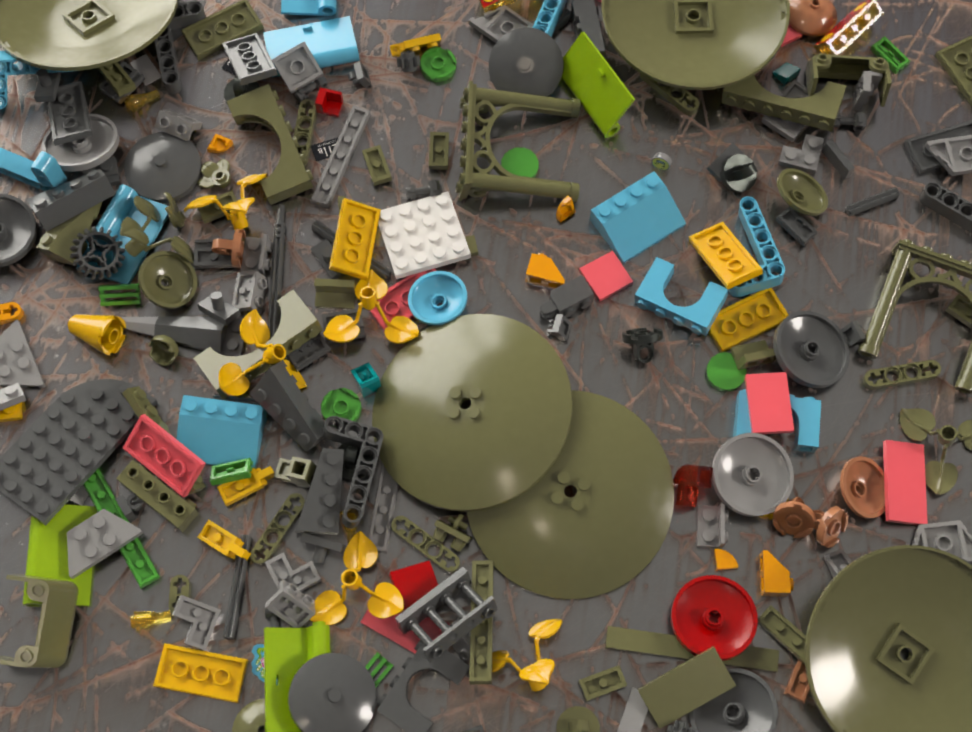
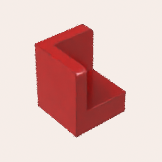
M320 87L315 101L317 113L339 117L343 105L342 92Z

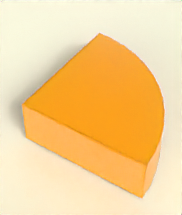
M215 134L207 147V151L210 153L224 152L233 145V140Z
M566 196L557 208L556 219L559 222L564 221L576 212L571 197Z
M722 549L713 550L717 571L739 568L736 559L729 552Z

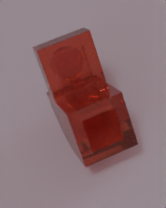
M687 464L677 470L673 478V483L678 484L676 505L697 507L699 487L711 488L713 467Z

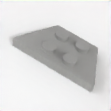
M506 5L498 7L494 11L485 12L484 16L474 19V17L469 19V25L495 43L511 30L533 27L531 22Z
M972 135L926 142L925 147L951 176L972 173Z
M17 319L0 336V386L7 387L19 383L21 388H27V386L45 388L46 385L21 322Z
M102 509L67 532L70 578L74 579L144 533L140 528Z
M961 520L917 526L912 545L936 548L961 557L969 563L972 562V535L967 532V528Z

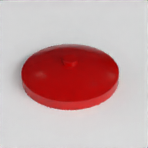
M706 575L689 581L679 590L671 608V625L679 643L694 656L714 646L721 660L726 661L740 655L750 645L757 631L758 615L751 596L741 585L726 577Z

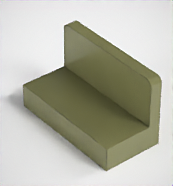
M315 278L316 308L354 309L355 280Z
M765 340L734 346L730 349L738 370L773 363L776 360L774 348L769 349Z

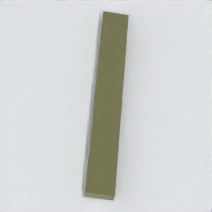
M613 626L607 627L606 649L683 660L695 657L679 643L675 635ZM748 646L740 655L723 661L725 666L777 673L779 650Z

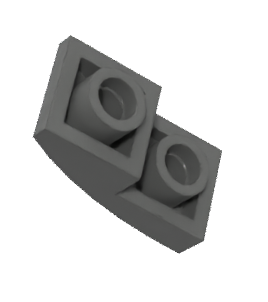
M732 143L706 169L721 182L720 172H722L723 161L729 156L744 153Z

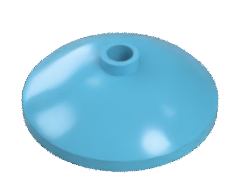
M433 271L418 278L411 286L408 294V305L413 316L420 322L428 325H442L452 321L463 312L467 304V290L463 281L455 274L446 271Z

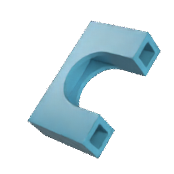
M656 257L635 293V304L643 310L648 309L654 312L658 317L672 320L678 326H685L695 334L706 336L727 299L728 290L710 281L698 302L687 307L676 306L670 303L664 295V290L674 275V264Z
M746 389L740 390L736 396L733 437L744 433H752ZM789 394L795 425L794 450L815 453L819 448L821 400H815L814 397L798 398L795 395Z

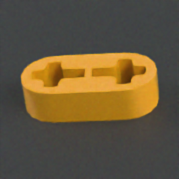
M18 303L0 304V325L22 319L24 311ZM12 309H16L17 311H15L14 315L12 316L10 314L13 311Z

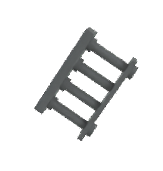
M461 567L395 617L398 627L403 634L412 630L426 645L423 651L429 663L433 659L440 657L446 649L486 618L492 617L495 611L498 610L493 596L484 601L469 586L472 582L468 571L464 567ZM461 591L477 605L468 614L453 599ZM444 604L460 618L451 627L436 612ZM427 617L443 632L434 640L419 626V623Z

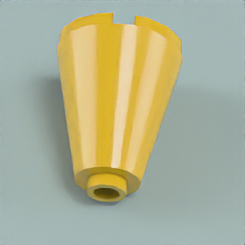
M76 314L68 321V329L71 334L105 355L117 353L124 343L126 335L123 334V328L126 329V324L121 317Z

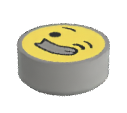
M661 152L656 153L652 159L653 166L660 170H668L672 163L671 158Z

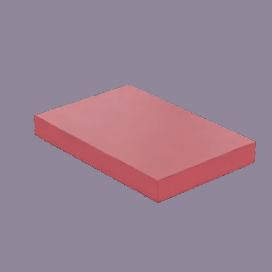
M786 372L746 374L745 385L751 432L758 434L793 433L794 424Z

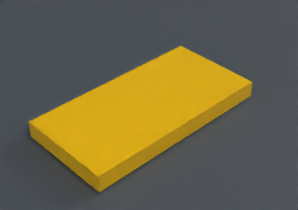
M346 198L342 200L329 270L365 281L368 279L381 209Z
M724 222L689 236L691 245L727 290L763 274V269Z
M769 288L720 310L708 333L719 352L723 353L729 351L734 346L741 345L778 327L789 314L774 290Z
M164 643L153 686L239 704L249 660Z

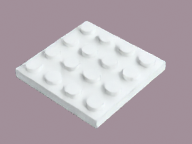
M448 191L441 193V195L429 196L380 210L378 226L396 279L471 258L470 250Z

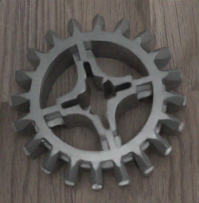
M94 226L91 232L86 228L84 229V234L78 233V239H73L72 243L74 245L70 247V250L75 253L70 254V258L76 260L73 261L72 265H80L77 271L85 270L84 277H87L90 273L92 274V280L96 278V275L99 276L100 280H103L104 274L110 278L112 276L111 272L116 274L118 272L117 268L122 267L123 264L120 261H124L125 256L121 254L125 252V249L119 247L123 242H116L115 240L118 238V235L111 237V230L104 233V228L101 227L99 232H97ZM94 239L102 240L107 244L101 245ZM88 241L90 252L82 256V245ZM95 250L102 252L100 257H98V254L97 256L93 254ZM113 251V262L107 265L105 255ZM88 262H95L101 268L93 267Z

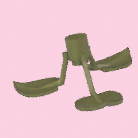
M135 196L134 204L142 214L147 216V220L141 228L132 218H124L121 223L120 235L131 238L125 245L126 251L131 256L136 257L143 250L147 252L154 247L170 242L171 247L194 266V253L191 247L178 236L169 237L147 246L149 238L144 230L151 219L156 222L160 220V213L152 203L140 196Z
M902 408L900 411V425L904 434L909 439L921 442L926 439L927 434L931 436L938 434L939 443L944 445L940 462L930 461L925 465L927 487L934 494L943 495L953 488L958 478L956 466L952 463H944L947 448L957 438L959 441L964 440L965 447L972 451V420L961 423L958 431L951 425H945L941 429L932 431L935 428L936 420L931 412L920 408Z

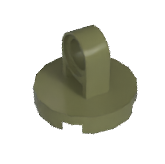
M574 706L566 709L560 715L556 725V732H600V724L598 718L591 710L581 706Z

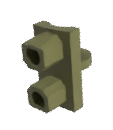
M459 514L457 519L451 515L449 516L447 521L452 523L453 526L442 520H436L434 524L436 529L433 538L444 542L448 533L455 536L450 547L459 552L467 543L471 542L473 537L458 529L460 527L466 531L468 525L462 522L464 519L462 514Z

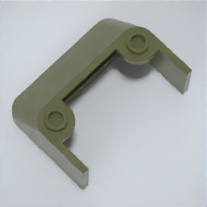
M816 54L807 62L805 69L808 97L814 95L818 78L859 80L864 71H873L883 74L878 84L880 107H884L892 84L889 64L881 57Z
M8 574L6 579L28 582V597L33 601L42 602L35 646H21L16 651L15 657L0 656V664L25 668H57L62 666L67 660L79 592L77 585L72 581Z

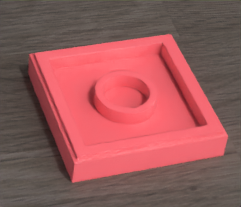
M614 251L579 268V272L583 275L599 302L633 284V280Z

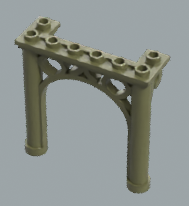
M469 81L467 88L463 90V97L460 98L459 108L462 109V116L465 117V121L462 122L461 133H464V138L461 139L460 149L463 150V155L460 157V167H463V172L460 173L459 182L457 181L455 190L456 193H459L458 201L466 199L468 195L484 197L487 191H502L560 199L569 196L573 202H577L580 191L579 183L518 176L504 169L492 152L490 132L493 124L500 116L516 110L578 118L581 106L580 99L572 98L569 100L479 88L477 84H473V81ZM490 112L491 114L489 119H482L479 116V113ZM475 122L483 126L481 131L475 132ZM474 142L481 147V150L477 151L475 154ZM477 158H486L490 166L486 169H481L477 165ZM494 169L499 175L489 173Z
M899 240L891 250L894 260L868 327L866 339L860 344L857 352L873 359L878 357L899 297L904 291L915 285L933 283L947 286L961 294L972 307V293L969 290L972 284V263L966 260L959 261L953 259V256L946 253L939 254L933 252L934 250L927 246L920 247L914 245L915 243L911 240ZM917 263L927 266L929 275L920 278L914 272L913 266ZM935 266L947 270L944 274H937L936 277H932L935 274ZM908 271V275L913 280L901 287L906 272ZM957 274L970 279L965 283L964 287L961 286L963 282L958 279ZM972 340L954 387L956 390L972 395Z

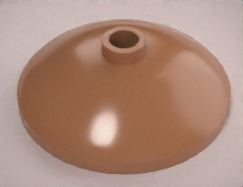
M789 0V25L797 32L807 36H822L835 26L837 12L830 0Z
M860 456L850 459L844 465L840 476V489L844 501L856 515L862 518L872 519L882 515L885 512L883 470L870 458Z

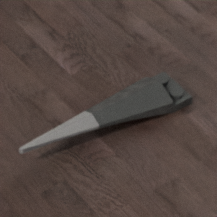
M210 316L121 317L126 324L125 330L152 337L167 335L178 344L202 351L211 347L215 352L225 356L244 355L246 343L240 335V324L243 320L241 318L235 319L226 326Z

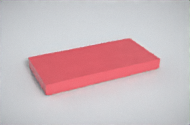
M435 268L405 277L389 287L387 294L382 299L377 300L390 323L395 316H404L411 320L415 318L408 305L410 288L421 276L437 271ZM377 307L369 310L382 330L385 331L388 326L385 324Z
M146 414L139 417L123 446L126 452L182 497H186L206 464Z
M893 440L883 441L886 522L910 525L928 524L924 445Z
M369 609L366 611L360 621L361 624L413 654L417 652L414 648L420 639L412 630L403 634L395 620V617L399 614L380 619L373 616ZM429 617L419 623V626L432 640L442 634L441 629Z

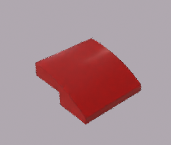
M430 561L389 573L392 585L400 591L403 597V611L438 586Z

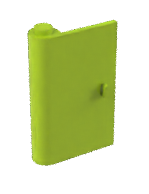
M581 32L563 57L564 71L562 79L575 97L580 99L581 105L603 135L609 138L620 130L621 126L618 121L635 101V98L587 34Z
M64 505L46 526L33 516H31L25 575L74 582L79 590L76 606L89 607L92 567L74 579L70 578L67 532L97 513L95 506ZM25 582L23 606L42 607V602L33 601L28 597V582Z
M324 621L313 622V626L307 628H264L265 732H302L291 717L288 706V692L295 674L307 661L318 655L331 653L330 626L325 625Z

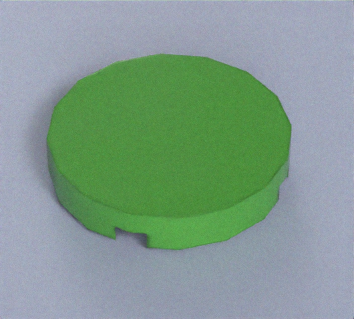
M441 47L430 48L423 53L420 60L421 73L426 79L433 82L446 81L456 71L457 62L455 55L448 49H441Z
M516 147L504 154L501 166L512 174L535 178L539 169V161L531 150Z
M728 352L713 356L706 367L708 382L713 388L723 392H731L738 389L743 384L747 369L738 370L732 354Z
M346 388L329 391L321 403V413L325 421L330 416H338L356 422L362 412L358 395Z

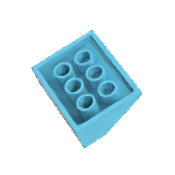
M655 171L591 209L589 219L622 263L627 262L686 225L666 185Z
M183 395L178 419L177 440L206 463L205 465L215 466L251 458L253 461L251 467L256 469L267 411L261 405Z

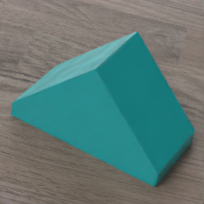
M369 362L351 370L363 398L377 392V389L381 387L380 379Z

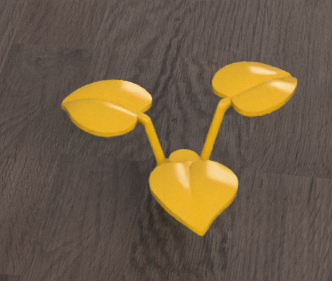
M268 173L249 175L237 181L236 184L241 185V199L223 206L216 199V195L202 196L190 202L184 208V213L188 209L200 208L216 203L225 214L227 220H231L234 230L236 228L244 229L249 226L245 214H247L249 206L255 201L254 197L245 198L244 188L263 178H267Z
M371 269L369 270L368 279L366 281L360 279L355 288V295L357 299L361 300L358 303L355 320L353 321L348 315L336 316L328 323L323 335L327 339L338 343L354 340L360 333V328L356 324L359 322L362 308L372 310L377 307L385 324L388 326L384 333L390 342L396 344L408 342L419 335V329L411 319L404 316H395L391 323L387 320L377 300L382 299L387 294L388 286Z
M257 309L250 311L240 324V335L248 345L255 344L257 348H267L263 353V360L243 372L240 366L230 362L223 365L219 371V387L230 396L242 395L250 386L249 380L244 375L264 363L272 365L282 360L287 365L285 368L290 376L293 375L297 380L296 385L298 388H305L307 385L300 372L296 371L290 361L284 360L286 357L285 348L281 344L265 345L270 339L269 327L261 318Z
M362 531L357 532L352 537L344 551L343 561L348 569L341 575L343 583L341 586L343 589L342 598L333 590L322 592L315 600V615L310 619L312 622L324 621L325 625H335L341 622L347 614V607L343 604L346 600L347 588L349 590L362 588L372 595L367 605L369 612L377 618H389L403 611V597L394 585L382 582L376 586L375 592H373L362 583V578L358 572L361 571V568L368 569L372 567L378 558L377 547Z
M562 619L544 620L536 623L529 630V636L535 638L537 661L534 664L521 670L508 657V651L498 650L492 654V673L503 668L506 663H510L519 672V677L524 681H528L532 691L536 692L544 689L549 684L555 663L552 659H541L539 640L553 636L561 627Z

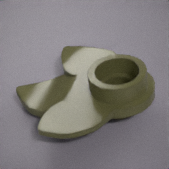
M222 158L217 164L211 161L203 163L201 165V172L204 176L197 181L198 186L205 189H210L214 186L220 188L227 187L231 182L229 162Z
M165 192L164 195L170 204L165 210L169 214L172 225L175 228L183 227L186 221L183 212L179 211L172 195Z

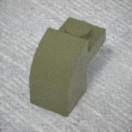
M294 456L291 460L280 458L274 478L293 483L298 487L308 488L310 487L316 465L311 460Z

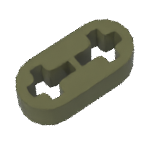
M176 575L170 582L169 610L171 613H173L174 605H176L180 595L191 597V582L184 575ZM180 580L186 584V586H182L181 594H179V588L176 587Z

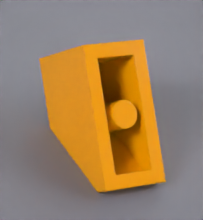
M541 253L531 254L525 282L551 289L565 284V279L551 258Z
M763 550L759 555L761 596L787 597L794 588L793 578H790V572L768 550Z

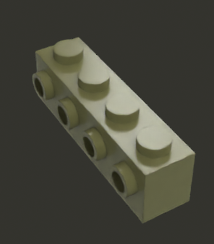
M132 460L116 479L183 533L198 516L199 513L195 509L197 505L189 498L186 500L181 498L171 487H167L160 478L148 472L149 470L144 465Z

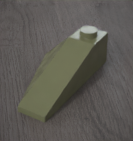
M102 202L47 231L40 238L36 248L52 261L72 265L73 261L76 260L70 258V254L75 253L70 250V247L74 245L72 241L74 238L78 239V233L84 234V229L86 228L91 232L92 221L97 218ZM85 242V243L82 245V248H81L82 255L84 254V252H85V250H86V248H87V245H88L87 242Z

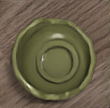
M156 335L148 344L149 347L151 346L149 356L162 366H169L178 356V345L173 338L167 335Z

